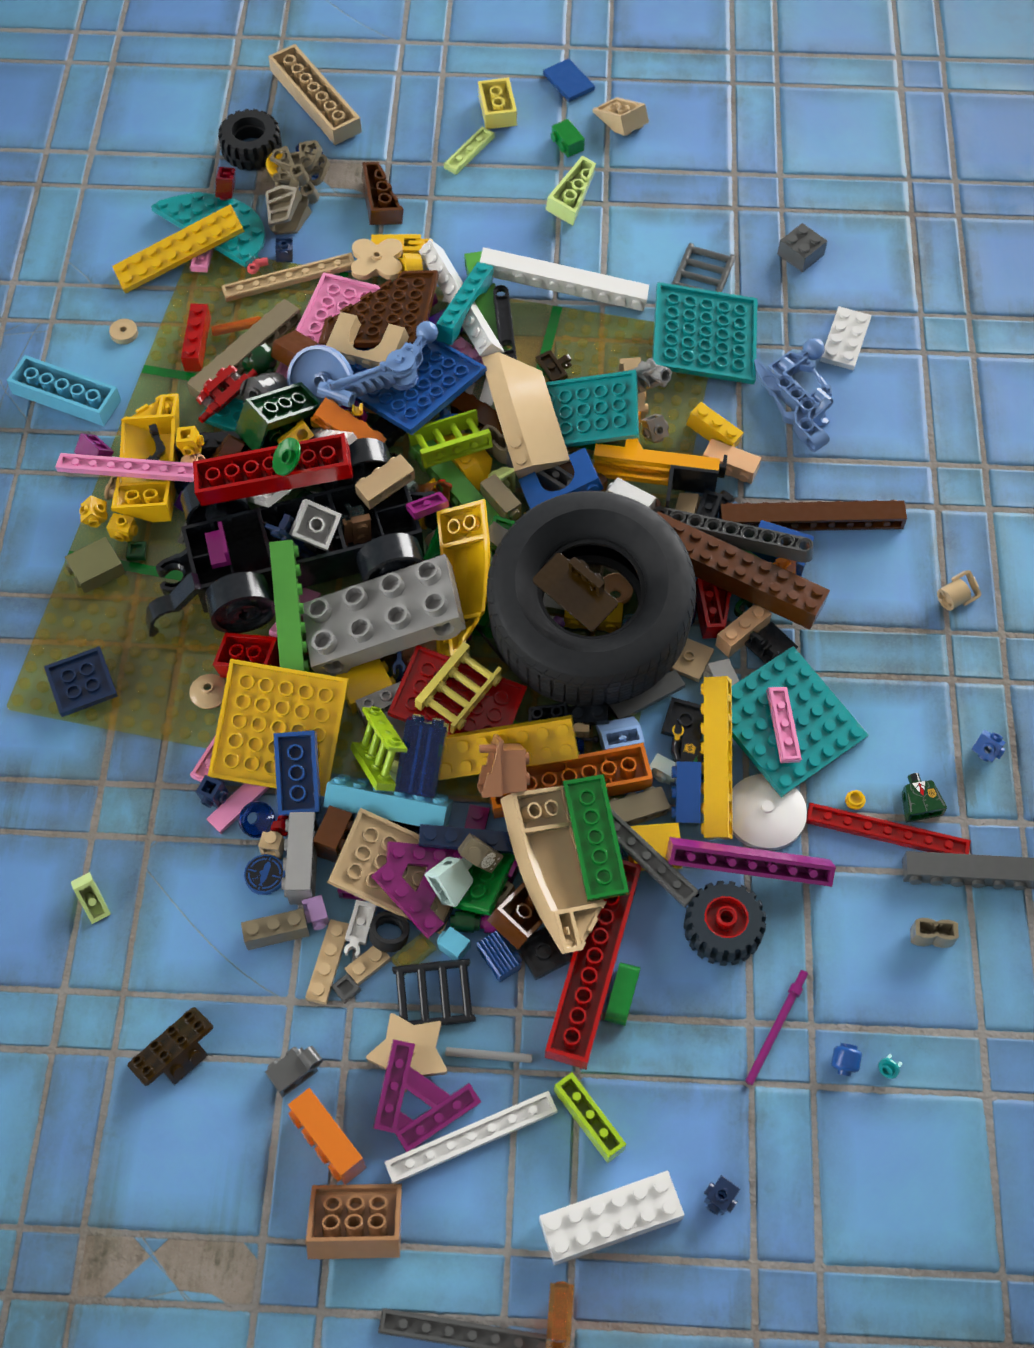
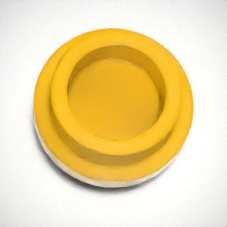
M858 790L850 791L845 797L846 805L853 810L863 808L866 802L864 794Z

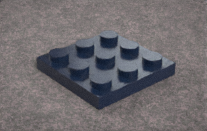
M100 646L44 666L61 717L118 697Z

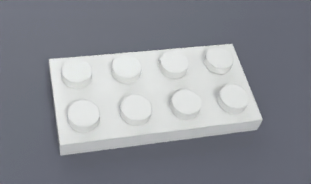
M838 306L820 362L854 371L872 315Z

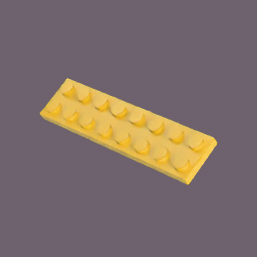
M230 204L118 262L112 267L126 294L245 231Z

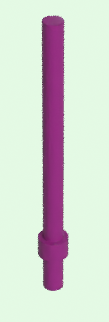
M800 970L795 982L789 987V994L745 1080L747 1084H754L796 998L800 997L803 991L802 986L808 976L806 971Z

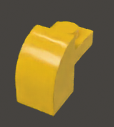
M403 253V258H398V261L402 264V272L423 271L420 254Z

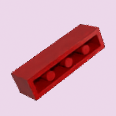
M190 304L181 353L184 371L200 372L203 368L211 322L208 304Z

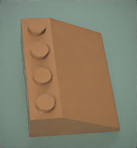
M402 1184L312 1185L306 1235L308 1259L400 1258Z

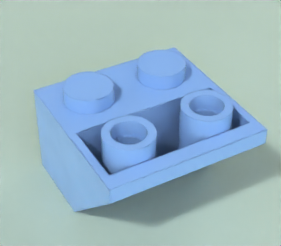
M634 716L611 720L609 724L596 725L602 750L639 743L645 744L641 726Z

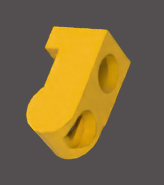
M301 420L290 431L282 435L277 442L280 444L286 438H294L298 442L309 440L314 434L307 424Z

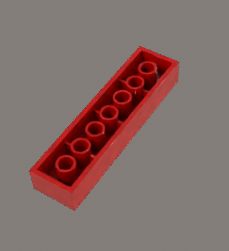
M345 433L299 441L301 454L298 464L286 476L276 474L273 469V455L277 446L193 461L195 495L201 506L353 478L350 448Z

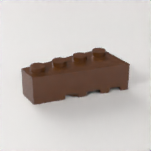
M362 162V182L369 224H402L404 209L399 205L398 198L394 195L391 184L387 182L380 163Z

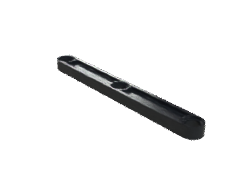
M498 285L493 289L498 341L502 348L504 346H511L512 348L504 350L503 354L517 360L509 290L504 285ZM498 292H504L505 295H504V296H498L497 293H498Z

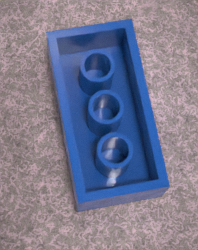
M313 730L273 733L278 815L289 816L290 812L322 813L317 732Z

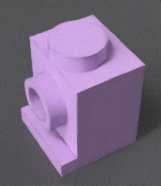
M322 895L301 900L307 923L312 922L314 930L324 929L329 924V919Z

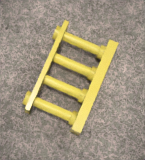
M465 642L459 646L415 699V707L420 711L425 706H430L452 722L450 727L452 734L457 729L461 730L467 716L493 685L496 687L502 679V668L498 666L494 673H492L470 657V645ZM461 663H466L488 680L480 687L460 673L458 666ZM449 677H454L476 693L470 702L446 686V681ZM437 691L444 693L464 708L458 716L434 700L433 696Z

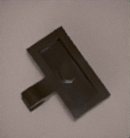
M549 350L535 357L537 364L550 382L568 379V374L564 370L572 366L570 363L572 359L568 354L557 359L553 352Z

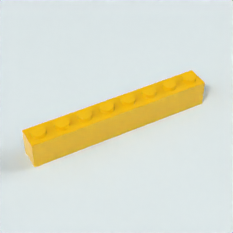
M728 676L704 677V683H701V694L704 695V703H701V714L704 715V722L701 723V733L704 734V742L701 743V753L704 754V762L701 763V773L704 774V782L701 783V793L704 794V802L701 803V813L704 815V823H701V833L708 840L733 839L732 680Z

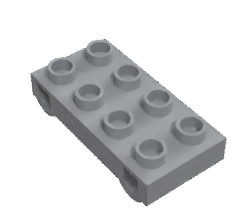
M445 554L303 603V620L306 625V639L311 668L315 673L330 676L347 673L352 667L432 640L451 639L457 636L461 630L466 629L453 567Z

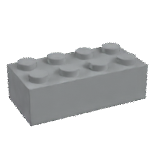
M290 812L289 820L285 822L288 839L284 840V850L287 851V858H283V870H285L286 876L282 877V890H284V896L288 898L290 905H302L301 900L315 897L317 854L313 839L319 827L314 812Z

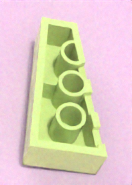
M581 156L548 196L546 211L573 226L592 181L596 163Z

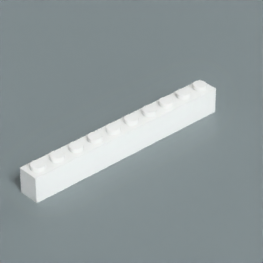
M429 240L422 246L419 253L429 270H438L437 284L450 304L463 282L443 248ZM474 301L462 325L481 357L496 352L503 354L505 351Z
M483 247L480 263L494 267L493 278L644 311L649 291L648 284Z

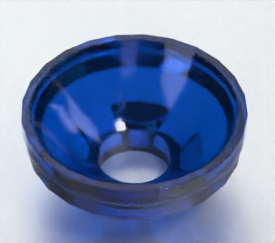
M261 801L248 803L239 814L240 829L252 838H261L263 831L270 832L271 825L275 821V814L271 806ZM255 812L257 819L254 823L250 824L247 819L248 815Z

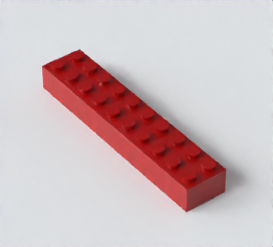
M622 860L629 895L604 899L607 902L604 908L600 910L597 916L598 920L592 932L588 934L583 950L573 952L545 1049V1058L585 1070L588 1067L641 873V866L639 864Z

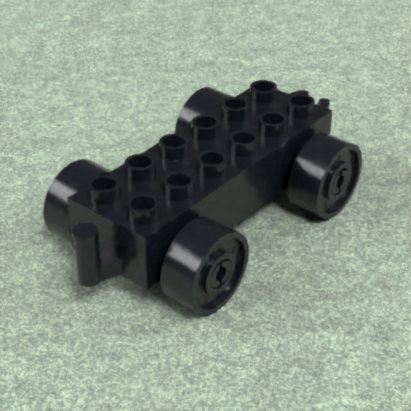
M360 438L349 445L353 478L332 481L334 489L275 503L269 508L263 506L250 510L247 498L201 506L195 495L193 481L181 494V504L187 524L181 527L186 549L181 553L162 560L156 565L159 577H165L173 570L182 572L183 577L176 583L162 582L160 584L161 591L164 595H168L190 573L198 574L202 589L198 596L204 613L209 612L211 624L216 630L237 634L256 630L270 622L275 616L269 542L281 541V539L270 534L271 531L265 527L266 523L279 527L284 514L290 515L295 519L304 499L342 514L328 550L317 548L316 551L311 550L316 556L304 559L299 554V557H296V564H300L301 576H298V584L301 583L302 588L359 573L362 581L365 582L425 561L423 534L419 523L421 518L415 520L407 511L406 504L436 492H411L408 490L407 485H405L369 510L356 494L355 484L359 479L366 478L372 474L373 470L377 467L385 465L391 458L386 444L373 438ZM436 512L424 516L426 527L432 530L437 528ZM369 514L371 518L372 540L363 544H353L351 542L346 546L343 536L342 519L348 521L351 520V517ZM221 521L232 565L212 569L205 533L219 530L218 522Z

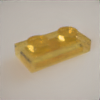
M421 933L394 954L390 961L395 966L419 964L436 951V947L429 938L427 939Z

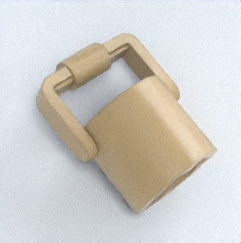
M970 570L962 571L952 577L951 583L937 591L939 602L949 611L961 604L963 606L968 605L981 596L979 585ZM964 575H966L970 587L975 594L972 597L968 585L963 580L959 579Z

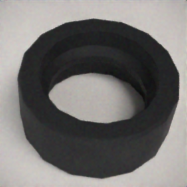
M390 911L378 913L372 919L369 929V939L372 945L386 953L401 950L406 945L409 937V922L405 917ZM383 924H393L401 929L402 934L396 939H385L377 933V928Z

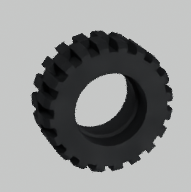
M244 109V111L239 110L235 114H230L227 117L228 119L225 118L218 133L224 159L230 165L237 166L241 170L247 169L252 171V169L259 170L261 167H266L268 156L275 149L282 147L278 122L270 114L262 110L260 112L258 109ZM248 138H258L254 141H243Z

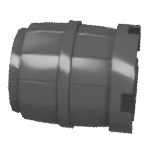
M277 372L263 373L257 377H250L242 382L240 397L243 396L245 401V399L288 386L287 379Z

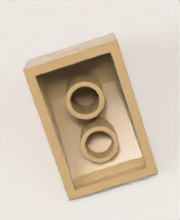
M616 97L592 109L593 113L615 133L622 134V136H627L635 129H641L643 125L649 123L646 104Z

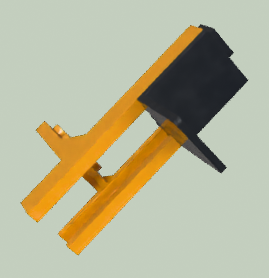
M638 411L639 428H640L641 412ZM638 438L626 439L625 447L596 443L594 467L596 472L603 474L608 479H617L618 477L624 481L668 486L665 508H669L671 489L704 493L705 490L715 492L718 478L725 477L728 455H724L723 462L720 464V458L646 450L642 448Z

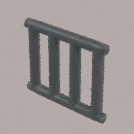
M689 243L672 284L698 288L680 283L681 277L717 286L715 291L722 292L736 256L734 254L728 256L698 248L693 243ZM691 253L727 263L725 268L690 259ZM686 265H690L722 275L720 280L685 271Z

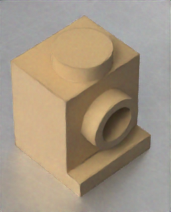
M263 831L258 845L261 855H272L282 859L285 840L283 835L276 831Z

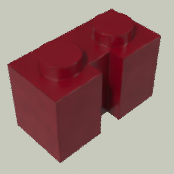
M219 167L216 176L215 197L221 200L232 199L235 190L236 168Z

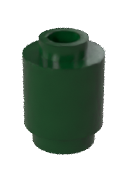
M455 911V915H451L450 927H453L458 932L465 933L479 931L480 914Z

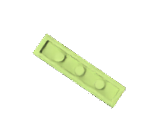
M481 127L443 164L444 169L457 175L495 138V133Z

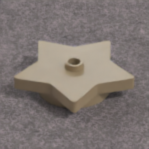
M391 1013L386 1039L366 1056L367 1061L386 1070L392 1041L395 1039L415 1044L410 1067L421 1075L427 1077L447 1074V1068L436 1049L441 1022L435 1021L413 1025Z

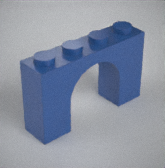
M586 448L568 455L574 468V477L571 483L561 490L547 491L543 489L535 472L518 479L530 509L548 499L563 494L580 491H601L604 489Z

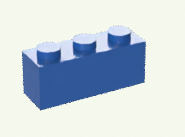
M677 761L675 766H672L671 771L672 778H675V786L671 787V798H675V806H671V819H674V823L699 824L701 823V762Z

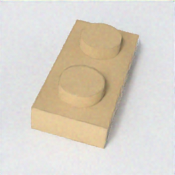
M372 946L344 969L359 986L390 962L391 957L386 952Z

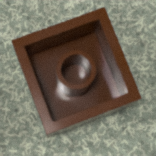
M329 805L313 839L317 857L336 863L354 823L352 813Z

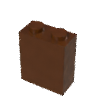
M294 330L273 341L271 357L289 367L293 357L300 350L319 344Z

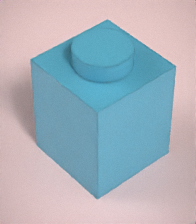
M449 927L447 931H442L437 939L438 950L453 960L462 959L471 948L470 940L452 927Z

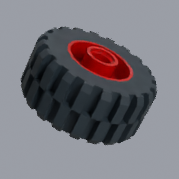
M717 881L715 886H713V883L705 885L704 890L700 888L697 896L693 897L689 902L684 920L686 940H690L689 946L693 951L697 949V955L703 959L704 956L709 958V963L720 962V966H726L727 962L736 965L739 964L740 959L742 961L749 959L750 955L757 951L766 930V913L762 911L763 904L761 901L755 900L757 895L753 891L748 893L746 891L747 887L741 885V887L735 886L736 882L729 881V884H724V881Z

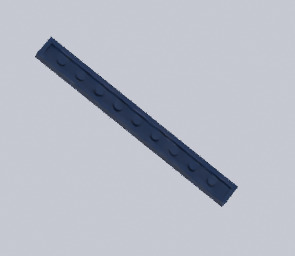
M420 824L418 847L458 850L468 834L471 833L499 853L514 855L509 834L506 831ZM619 846L621 857L623 860V849Z

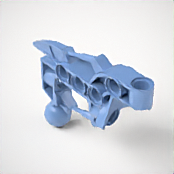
M811 338L804 343L801 352L789 351L769 364L768 369L757 359L754 360V364L762 385L777 402V406L783 416V422L793 425L797 437L812 452H816L830 441L828 434L820 426L830 422L825 416V411L833 404L831 385L826 384L815 370V363L810 361L821 358L825 351L824 344L818 338ZM800 371L813 372L822 388H818L808 394L790 376ZM779 398L783 400L793 411L786 412Z

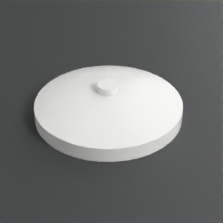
M762 774L752 775L741 780L732 789L733 835L744 845L753 849L776 851L791 845L800 836L806 823L807 809L802 795L795 788L781 798Z

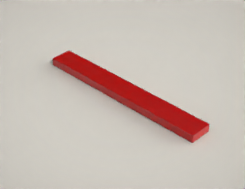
M809 803L807 824L925 852L969 854L971 840L819 804Z

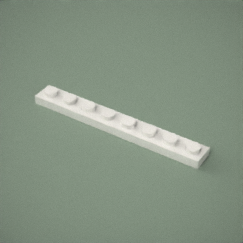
M546 1091L387 1160L385 1165L394 1185L557 1113L556 1106L549 1091Z

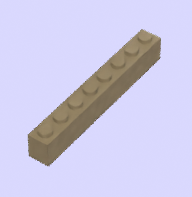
M286 299L276 304L270 312L265 314L256 324H253L249 330L240 335L234 343L229 345L220 355L216 356L212 362L203 367L197 375L187 382L189 393L197 398L204 388L203 385L210 378L212 380L216 378V373L222 367L226 369L229 365H233L238 369L237 373L241 374L245 370L242 367V362L246 356L250 358L253 355L251 353L252 350L263 344L272 346L273 341L284 336L300 322V309Z

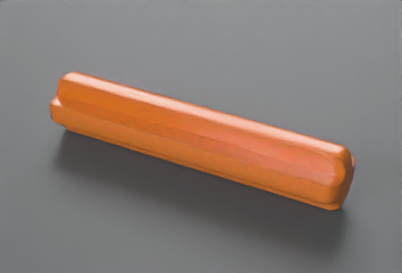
M256 316L212 326V335L219 336L250 329L261 317Z

